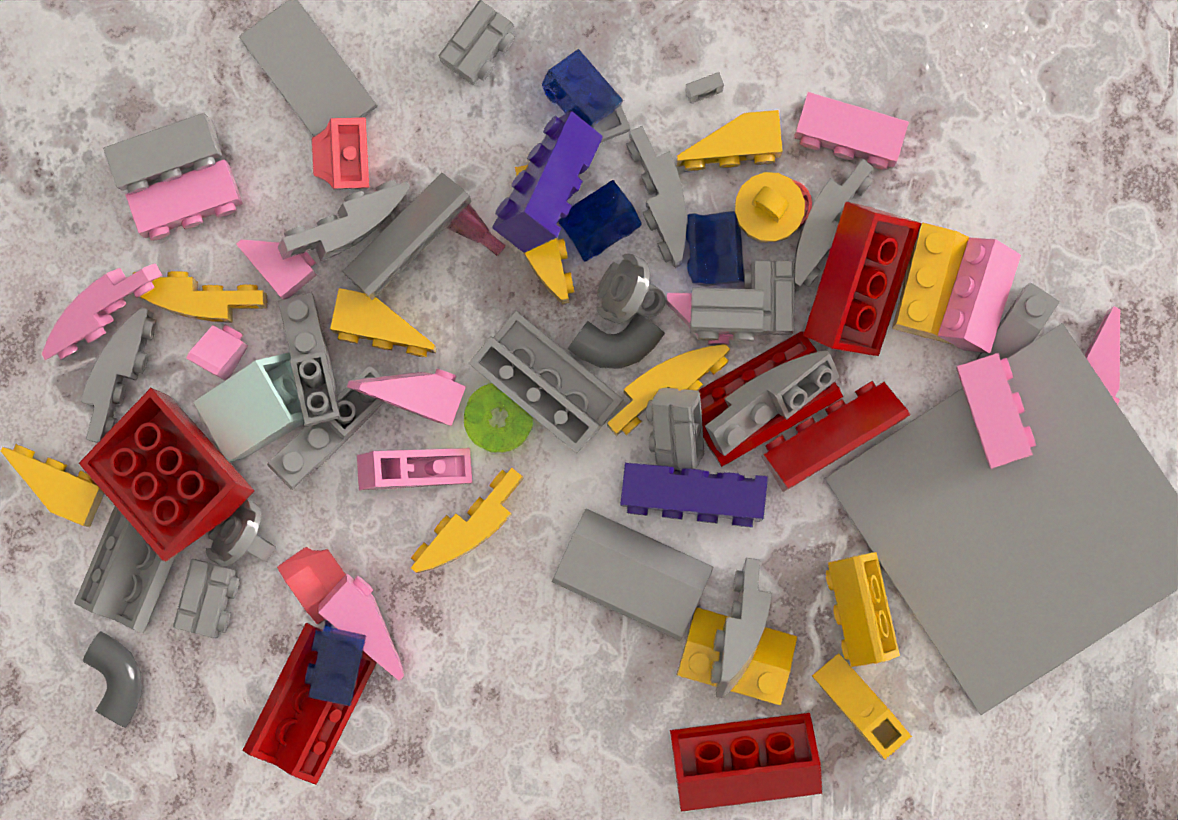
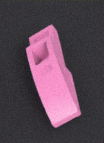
M156 263L137 271L127 278L121 268L106 273L89 285L73 300L56 322L42 352L44 359L47 360L58 355L60 360L79 350L76 343L86 339L87 343H90L106 334L103 327L114 321L111 313L127 305L124 298L132 293L138 298L155 288L152 281L162 276Z

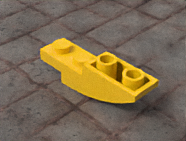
M528 165L515 167L516 176L522 170H526ZM555 238L525 252L524 255L529 265L548 291L562 304L569 303L568 294L575 292L571 272L564 273L561 260L568 259L564 238Z
M184 271L167 272V277H159L152 281L154 289L140 296L147 302L174 314L211 322L233 323V309H267V294L263 290H258V285H237V291H223L222 285H203L202 291H198V281L193 277H188V272Z
M724 344L688 351L648 370L624 388L623 392L631 402L607 423V427L616 436L622 431L627 436L642 422L638 416L647 409L648 402L653 400L661 388H674L679 391L683 389L698 391L703 386L700 379L710 371L715 375L729 362L725 356L729 354L730 348Z
M513 468L508 473L502 469L489 485L494 490L485 500L479 497L467 511V514L471 516L467 522L456 513L452 518L446 515L434 529L437 536L428 546L424 542L412 555L411 559L415 563L411 569L416 573L436 569L466 555L485 542L512 515L502 504L524 479L523 476Z

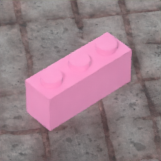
M808 92L794 138L800 140V145L806 148L820 150L822 146L834 150L833 154L837 157L847 160H853L854 156L867 160L874 168L886 170L887 166L894 168L898 161L909 122Z
M224 159L215 162V165L206 169L192 170L182 174L177 179L168 182L161 181L150 185L149 188L140 192L125 194L138 233L144 238L150 237L152 241L169 236L171 234L170 230L179 226L189 229L202 224V218L216 214V217H224L236 212L235 207L242 205L243 202L230 165Z
M969 237L938 336L964 351L990 353L1021 255L996 239Z
M996 353L957 366L956 369L989 468L998 467L1031 456L1030 448L1035 447L1036 443L1030 426L1023 428L1019 414L1024 413L1025 410L1019 393L1012 394L1008 380L1013 379V374L1007 358L1001 360L999 354Z

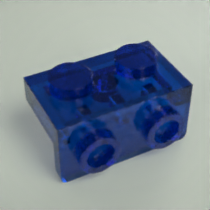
M579 49L548 70L542 82L544 93L552 103H557L565 114L572 111L592 128L616 110L623 102V99Z
M611 180L571 206L568 215L564 219L561 217L558 221V224L573 243L584 262L601 254L605 249L620 239L629 236L642 225L634 206L614 180Z
M735 211L708 215L688 214L686 240L689 243L690 258L687 261V271L692 283L702 286H714L744 282L741 228L738 225Z
M325 621L323 631L316 630L311 651L318 652L316 664H308L304 684L311 685L309 698L351 706L366 635L331 628L332 624L329 621Z

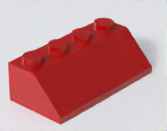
M846 201L803 336L832 349L879 356L922 223Z
M873 381L867 383L855 391L858 396L856 399L847 404L843 399L839 400L825 409L828 416L818 422L811 417L795 427L798 434L786 440L781 435L765 445L768 452L761 457L783 492L911 415L885 382L877 386Z
M810 713L670 730L681 812L822 794L821 764Z

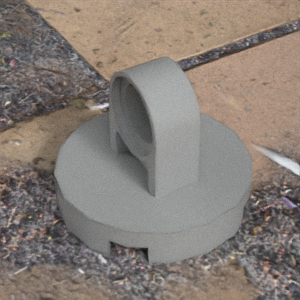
M633 254L622 255L624 260L620 264L613 262L602 277L597 296L602 298V306L597 307V312L602 318L618 324L629 320L635 313L646 317L658 315L663 310L666 299L661 289L649 283V265L644 259ZM653 291L655 294L654 303L649 308H642L641 304L646 293Z
M247 499L229 518L209 531L208 538L213 540L211 548H206L208 559L226 567L235 563L248 551L261 560L268 561L276 546L257 535L261 522V510L257 504Z

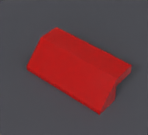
M802 331L698 390L701 399L703 439L721 467L843 398L839 386L833 382L788 419H785L778 413L727 455L724 456L716 449L705 426L729 408L725 401L727 396L759 375L779 365L817 352L809 339L803 336L804 333Z
M305 623L242 751L252 757L276 765L291 776L317 785L377 662L358 646L309 623Z

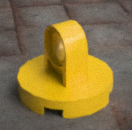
M763 172L752 176L741 186L735 199V215L739 227L748 237L761 243L788 239L798 230L804 217L805 201L800 188L791 178L780 173Z

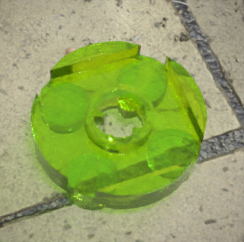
M490 383L480 387L470 396L464 410L463 423L466 433L475 445L490 453H506L517 449L527 440L533 428V417L494 384ZM499 408L500 413L504 409L509 415L505 418L506 425L498 428V424L493 427L489 423V420L493 417L491 411Z

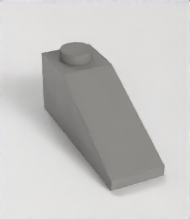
M1033 283L1027 284L999 324L991 352H981L976 360L996 353L999 354L1001 360L1009 358L1032 343L1060 301Z

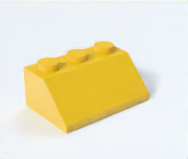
M922 222L907 267L892 329L951 344L939 337L938 333L967 246L968 236L954 230Z
M877 552L828 562L829 570H826V581L831 591L834 590L837 604L834 605L833 611L837 624L842 625L845 639L841 640V648L844 658L850 661L851 667L881 663L900 656Z
M698 607L695 608L677 670V676L717 686L716 683H711L713 662H719V652L714 651V639L716 630H723L726 618L729 616ZM765 627L752 661L743 676L730 691L781 706L792 666L797 636Z

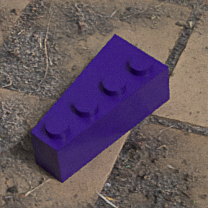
M572 111L559 118L554 116L547 123L543 130L546 136L541 143H538L531 150L527 157V160L530 161L529 165L512 182L511 187L514 188L510 197L505 198L496 209L495 214L498 217L492 229L523 253L558 237L561 228L556 223L561 217L564 219L568 215L571 205L566 201L579 191L583 181L578 175L584 173L590 167L603 138L600 133Z
M625 462L620 506L627 507V513L647 516L648 509L662 511L663 518L683 520V513L697 515L698 522L718 524V517L732 519L733 526L753 528V521L760 522L764 519L768 476L755 475V479L745 478L744 475H739V473L718 472L717 474H709V471L683 468L681 470H674V467Z

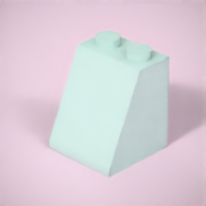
M290 353L255 360L193 402L198 410L201 422L208 427L213 436L216 448L229 462L246 458L305 424L291 367Z

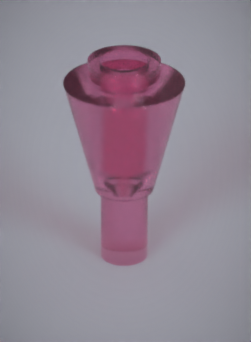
M471 204L447 227V229L483 244L496 256L506 247L505 244L489 232V228Z

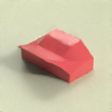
M366 117L331 118L327 127L318 135L312 137L313 175L329 182L333 189L369 188Z
M305 547L277 566V568L306 612L319 625L326 620L318 613L319 604L346 574L328 549L311 550Z

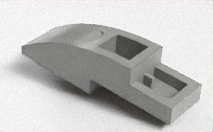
M640 126L629 132L631 142L626 143V146L634 163L640 160L645 170V173L641 174V178L648 193L655 192L656 196L646 200L648 210L644 211L643 215L650 230L657 229L662 239L657 245L665 262L671 260L676 268L682 264L686 240V208L681 181L670 151L657 157L643 126Z
M862 159L842 186L830 178L810 210L795 252L794 288L797 291L803 283L810 287L820 274L821 270L817 268V265L824 256L828 258L837 230V226L833 222L835 220L839 223L845 202H849L855 193L862 196L873 182L869 175L874 167L864 159Z
M395 180L388 181L376 187V192L367 195L363 191L353 193L344 198L345 202L342 203L337 212L340 219L336 215H332L319 220L316 227L305 230L304 226H299L285 232V237L282 238L278 245L282 259L284 260L316 249L320 261H323L353 247L374 232L391 215L409 190L408 181L396 184Z
M312 292L279 300L278 304L290 351V362L305 426L308 427L341 418L327 344Z
M139 308L121 325L102 350L92 369L81 399L82 403L94 406L86 440L98 443L117 423V418H114L116 405H121L126 391V385L122 384L123 378L137 381L138 374H143L148 360V354L144 353L147 339L152 340L156 329V320L152 319L154 313L148 309Z
M823 350L786 362L759 375L727 396L725 401L729 408L705 426L716 449L724 456L727 455L778 413L785 419H788L839 379L840 375L830 353Z
M370 365L354 380L382 376ZM346 387L337 395L341 418L305 427L268 462L267 466L293 490L314 469L317 470L384 402Z
M746 558L742 571L736 570L733 591L739 592L738 601H733L731 618H726L723 630H716L714 651L719 652V662H713L711 683L717 684V698H724L743 676L753 659L766 625L772 592L758 590L759 559Z

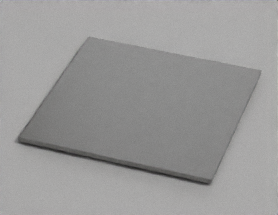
M1063 323L1007 358L1013 374V379L1008 380L1012 394L1019 393L1025 410L1024 413L1019 414L1023 428L1030 426L1036 443L1035 447L1030 448L1031 456L998 467L989 468L962 388L824 478L873 553L877 552L880 564L980 715L991 710L1178 590V494Z

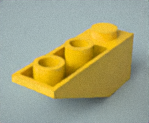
M779 110L741 114L678 154L677 167L685 166L686 171H697L705 169V164L719 163L720 168L740 166V161L754 160L755 165L775 163V158H780L783 152Z
M342 288L338 289L330 327L333 333L338 334V340L358 344L359 338L371 340L372 347L391 351L393 345L406 347L407 354L419 357H427V352L436 353L437 348L430 340L375 297L371 300L365 293Z
M15 444L13 450L2 446L0 452L51 513L82 526H91L104 492L86 472L79 471L78 476L65 472L67 465L49 457L45 463L34 459L35 451L18 444Z
M839 653L812 675L880 758L885 760L912 737L890 709Z

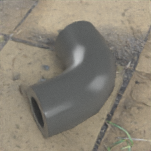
M636 313L628 326L617 334L605 333L587 321L568 347V350L580 359L599 368L621 369L640 362L656 347L665 332L639 313Z
M100 631L90 644L83 658L85 664L98 670L106 680L107 689L105 695L95 711L126 728L136 711L142 694L141 671L129 650L116 639Z

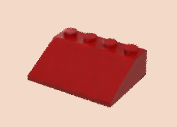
M151 387L79 462V465L161 560L165 562L229 518L255 491L171 396Z

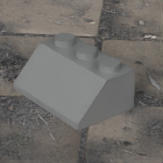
M205 113L103 147L116 187L122 191L128 190L129 194L149 188L147 182L161 178L162 182L177 179L182 176L181 170L193 166L196 171L206 169L216 164L214 159L222 157L214 123Z

